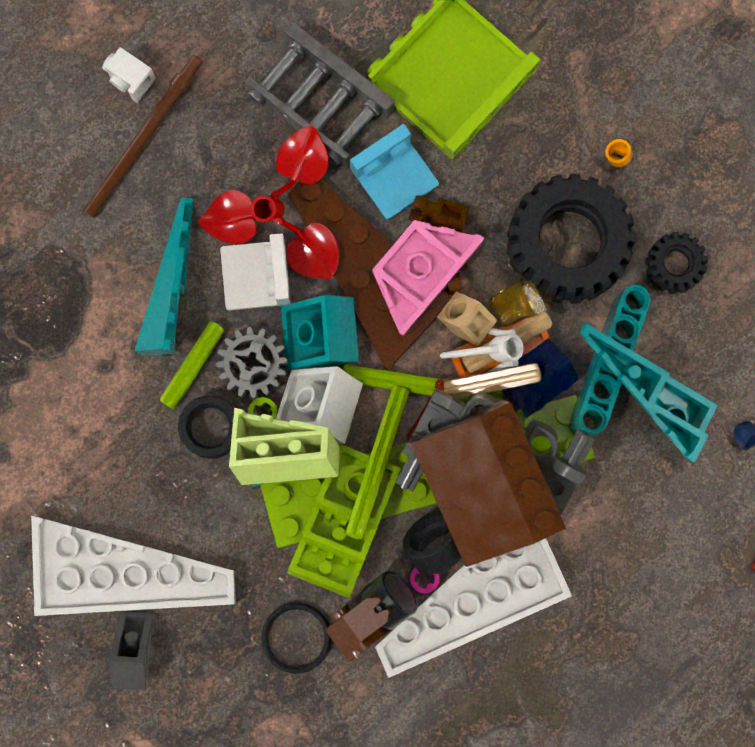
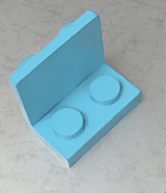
M404 124L350 159L351 171L386 220H390L412 205L416 195L425 196L439 185L438 180L411 144V133Z

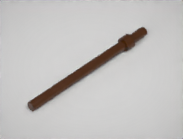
M193 54L180 74L176 73L169 82L170 88L83 210L93 218L96 216L181 94L185 95L192 85L190 81L202 65V59Z

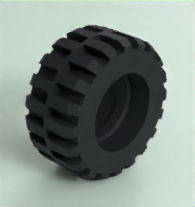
M570 173L568 178L562 179L560 174L551 177L547 183L539 182L530 193H526L520 200L508 229L507 253L511 255L512 261L510 264L513 271L520 274L522 284L525 287L530 285L535 289L534 294L542 298L546 295L552 298L551 302L560 304L563 300L569 301L570 304L580 303L584 299L590 301L597 298L602 292L610 289L625 271V268L631 261L633 255L632 247L636 240V233L632 232L634 220L632 214L627 215L625 212L628 205L624 199L620 198L617 200L613 196L615 190L608 184L604 189L597 185L599 181L597 178L590 176L586 181L580 179V174ZM561 212H573L584 216L592 222L601 240L599 252L592 262L584 267L569 268L555 263L545 254L540 244V231L550 216Z

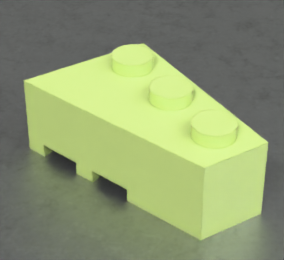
M234 408L229 468L241 485L338 477L340 447L328 427L290 420L289 422L276 420L271 415L262 414L257 416L245 413L242 409Z

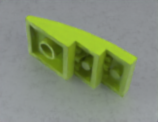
M339 444L338 477L324 479L287 574L350 599L401 468L387 463L364 537L360 540L351 538L346 535V530L370 455Z

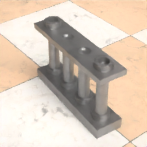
M293 23L286 31L289 50L261 84H258L251 77L246 79L245 83L249 91L247 95L260 107H263L264 104L267 105L297 130L307 126H314L327 148L329 161L335 165H338L340 162L347 168L350 165V154L345 150L373 116L380 114L387 119L395 110V100ZM305 56L314 63V69L284 104L270 92L296 60ZM330 75L339 82V88L309 123L295 111L322 78H327ZM355 94L364 101V108L334 143L321 133L320 130L348 96L353 97Z

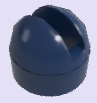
M744 421L734 429V439L743 450H748L755 446V424L750 421Z

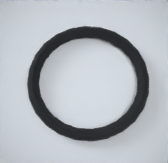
M289 603L279 607L271 613L263 626L261 641L264 654L276 668L287 673L299 674L313 670L323 662L330 650L332 640L325 631L329 627L326 618L316 608L308 604ZM289 610H303L313 614L319 620L324 630L325 641L320 655L311 663L300 667L281 663L271 652L268 643L269 629L273 621L279 615Z

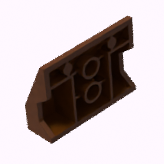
M500 400L489 409L475 416L444 426L410 442L465 567L535 544L566 529L511 402Z

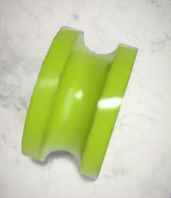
M261 397L252 401L249 405L248 414L258 416L257 413H254L256 407L263 408L267 404L271 407L268 411L272 412L273 419H276L278 408L269 398Z

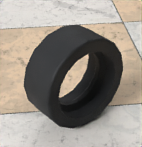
M206 395L195 398L185 406L179 416L178 432L180 440L189 451L201 458L216 459L226 456L230 453L234 407L230 402L218 396ZM207 408H214L223 412L228 418L230 425L229 434L226 439L219 445L212 447L199 444L191 432L193 418L201 410Z
M434 511L421 517L410 527L404 537L403 551L421 573L426 575L439 574L449 570L461 560V556L440 511ZM448 534L436 547L425 551L428 545L437 537Z

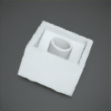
M337 366L291 370L276 420L286 422L295 420L328 427L337 443L345 444L363 383Z

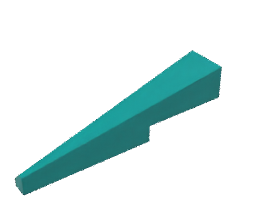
M193 198L180 199L135 347V352L140 356L165 358V354H174L180 295H185L194 206Z
M582 324L580 335L689 462L695 463L709 436L704 432L718 405L669 376V372L589 324Z

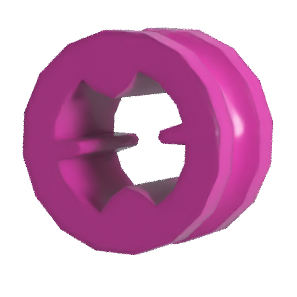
M416 567L412 570L410 583L417 592L428 594L437 588L439 574H433V584L428 583L426 588H420L418 586L420 582H415V575L422 573Z

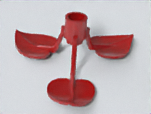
M307 126L292 134L278 151L276 158L277 170L285 177H292L288 183L277 191H272L271 196L261 195L253 201L247 194L241 191H226L212 202L208 210L198 220V224L218 240L230 244H243L250 241L257 233V224L254 218L259 222H276L278 225H282L298 235L287 246V260L292 269L305 277L330 280L337 271L340 257L339 246L334 233L327 226L320 223L309 224L303 232L300 228L282 218L284 215V204L279 199V196L293 187L297 180L307 185L314 184L321 180L328 170L329 155L327 148L314 126Z

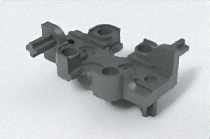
M436 388L413 435L402 452L409 457L396 483L401 485V488L409 489L413 492L423 474L410 442L444 426L458 423L474 416L472 408L475 405L481 404L489 409L500 400L491 395L480 393L472 396L465 403ZM533 418L526 428L525 436L561 516L577 484L581 485L586 475V465L583 464V461L596 438L585 431L577 429L565 453L557 450L559 440L556 431L551 426ZM537 436H544L549 439L551 446L547 450L540 451L534 448L532 440Z

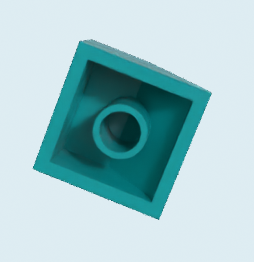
M322 295L281 306L285 358L288 360V364L285 365L286 370L338 367L359 362L354 297Z

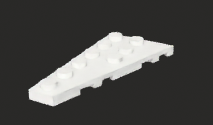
M545 538L535 544L468 567L463 565L417 607L415 614L395 627L375 648L387 676L390 678L565 600L572 595Z

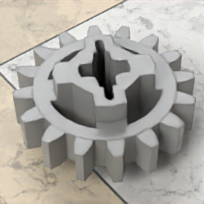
M248 327L247 335L242 336L238 330L235 331L236 340L231 341L226 338L224 341L228 346L227 350L218 349L217 352L224 358V361L216 363L217 368L225 370L219 376L220 380H230L227 389L231 392L238 387V396L241 398L245 396L247 391L250 392L252 399H257L258 391L261 390L266 396L270 395L268 387L272 385L275 388H279L280 385L276 378L278 376L286 377V372L280 369V366L288 364L287 358L279 357L285 351L283 345L275 347L277 337L272 335L266 339L265 329H261L258 335H254L252 328ZM251 342L249 348L241 352L237 351L243 344ZM265 346L272 352L274 364L265 360L263 356ZM253 356H256L258 363L262 366H253L251 371H248L247 365L242 360H252ZM231 363L239 366L241 370L239 381L231 371ZM262 375L269 376L261 383L253 384L256 378Z

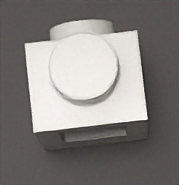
M121 47L115 54L111 53L102 66V69L108 72L111 77L109 82L122 92L127 90L132 100L136 103L140 101L156 79L152 68Z

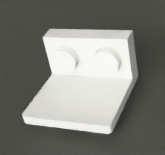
M283 233L271 234L270 242L230 245L220 248L225 307L228 311L291 304Z

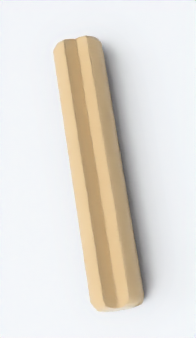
M541 311L512 329L515 330V335L520 337L522 343H525L551 328L552 321L545 311ZM491 341L487 342L486 344L482 345L481 347L489 346V343H490ZM489 354L465 356L462 358L464 366L470 373L494 361Z
M531 363L446 381L444 383V392L459 399L480 393L538 383L541 381V371L537 363Z

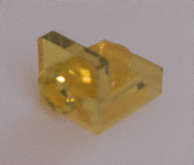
M531 281L511 283L489 298V302L502 326H508L520 317L537 316L547 309Z

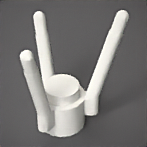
M491 328L488 334L497 337L489 343V346L442 352L440 357L446 359L489 354L497 362H502L487 371L492 372L518 366V359L523 354V343L520 337L515 335L514 329L501 330Z

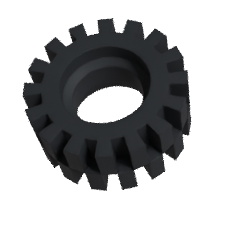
M673 232L671 235L666 234L662 236L651 247L645 260V265L648 266L646 274L651 276L650 282L653 285L656 283L660 286L659 290H668L669 294H675L676 292L684 293L688 289H692L703 278L702 276L707 271L705 265L708 262V255L704 256L703 252L706 249L703 245L700 247L697 244L699 240L696 237L692 240L689 238L690 234L684 232L682 235H679V232ZM678 251L686 256L688 269L685 273L674 275L666 269L664 259L668 253Z

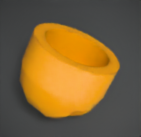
M623 139L611 141L605 150L608 162L614 167L622 168L627 166L632 159L633 152L631 146ZM615 152L616 154H618V155H620V156H622V157H624V158L621 159V158H618V157H615V156H612V155H613V153Z

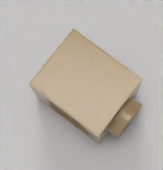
M457 291L437 316L454 335L477 346L497 322V319L479 301Z

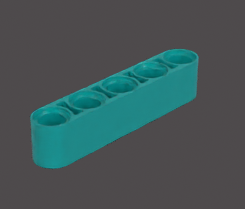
M631 285L617 295L610 308L602 333L634 351L650 306L651 299L648 291L640 285ZM626 297L634 299L637 305L636 309L628 306ZM616 326H620L625 330L626 339H622L616 334ZM596 352L593 355L570 419V428L573 434H575L577 429L585 431L591 436L602 432L608 424L622 385L621 381ZM594 385H599L604 389V399H600L595 395ZM584 414L589 415L594 420L593 430L588 429L584 425Z

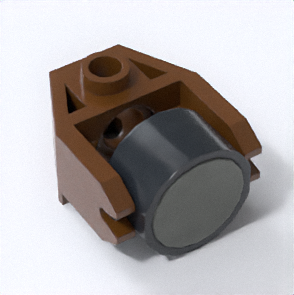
M383 572L363 588L362 602L352 609L345 605L331 616L335 622L326 628L325 631L348 662L369 649L390 629H394L416 613L417 600L412 589L395 572Z

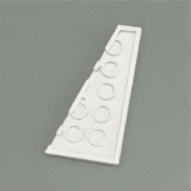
M31 516L34 616L236 604L234 570Z

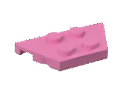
M414 220L372 269L400 335L404 336L483 243L485 238L477 234L470 235L457 232L455 229L431 226L429 223Z

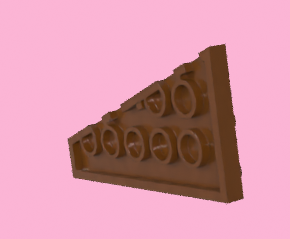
M322 180L309 185L299 181L288 193L306 227L311 223H320L327 226L334 233L340 254L338 268L334 277L345 297H354L355 315L388 371L432 324L452 297L442 290L404 336L400 335L372 272V269L393 244Z

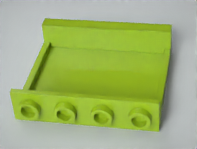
M433 0L432 4L434 6L427 14L421 12L411 24L412 29L405 37L399 35L393 41L389 48L391 50L384 59L379 57L372 63L368 69V80L394 99L395 110L453 161L538 70L541 59L532 51L526 55L465 0Z

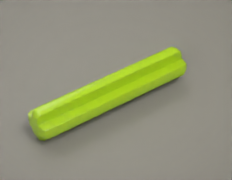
M213 321L207 324L161 396L160 401L171 409L177 408L223 336L225 330L222 326Z

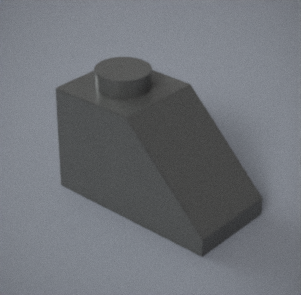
M120 611L109 659L112 689L146 690L151 665L153 612Z

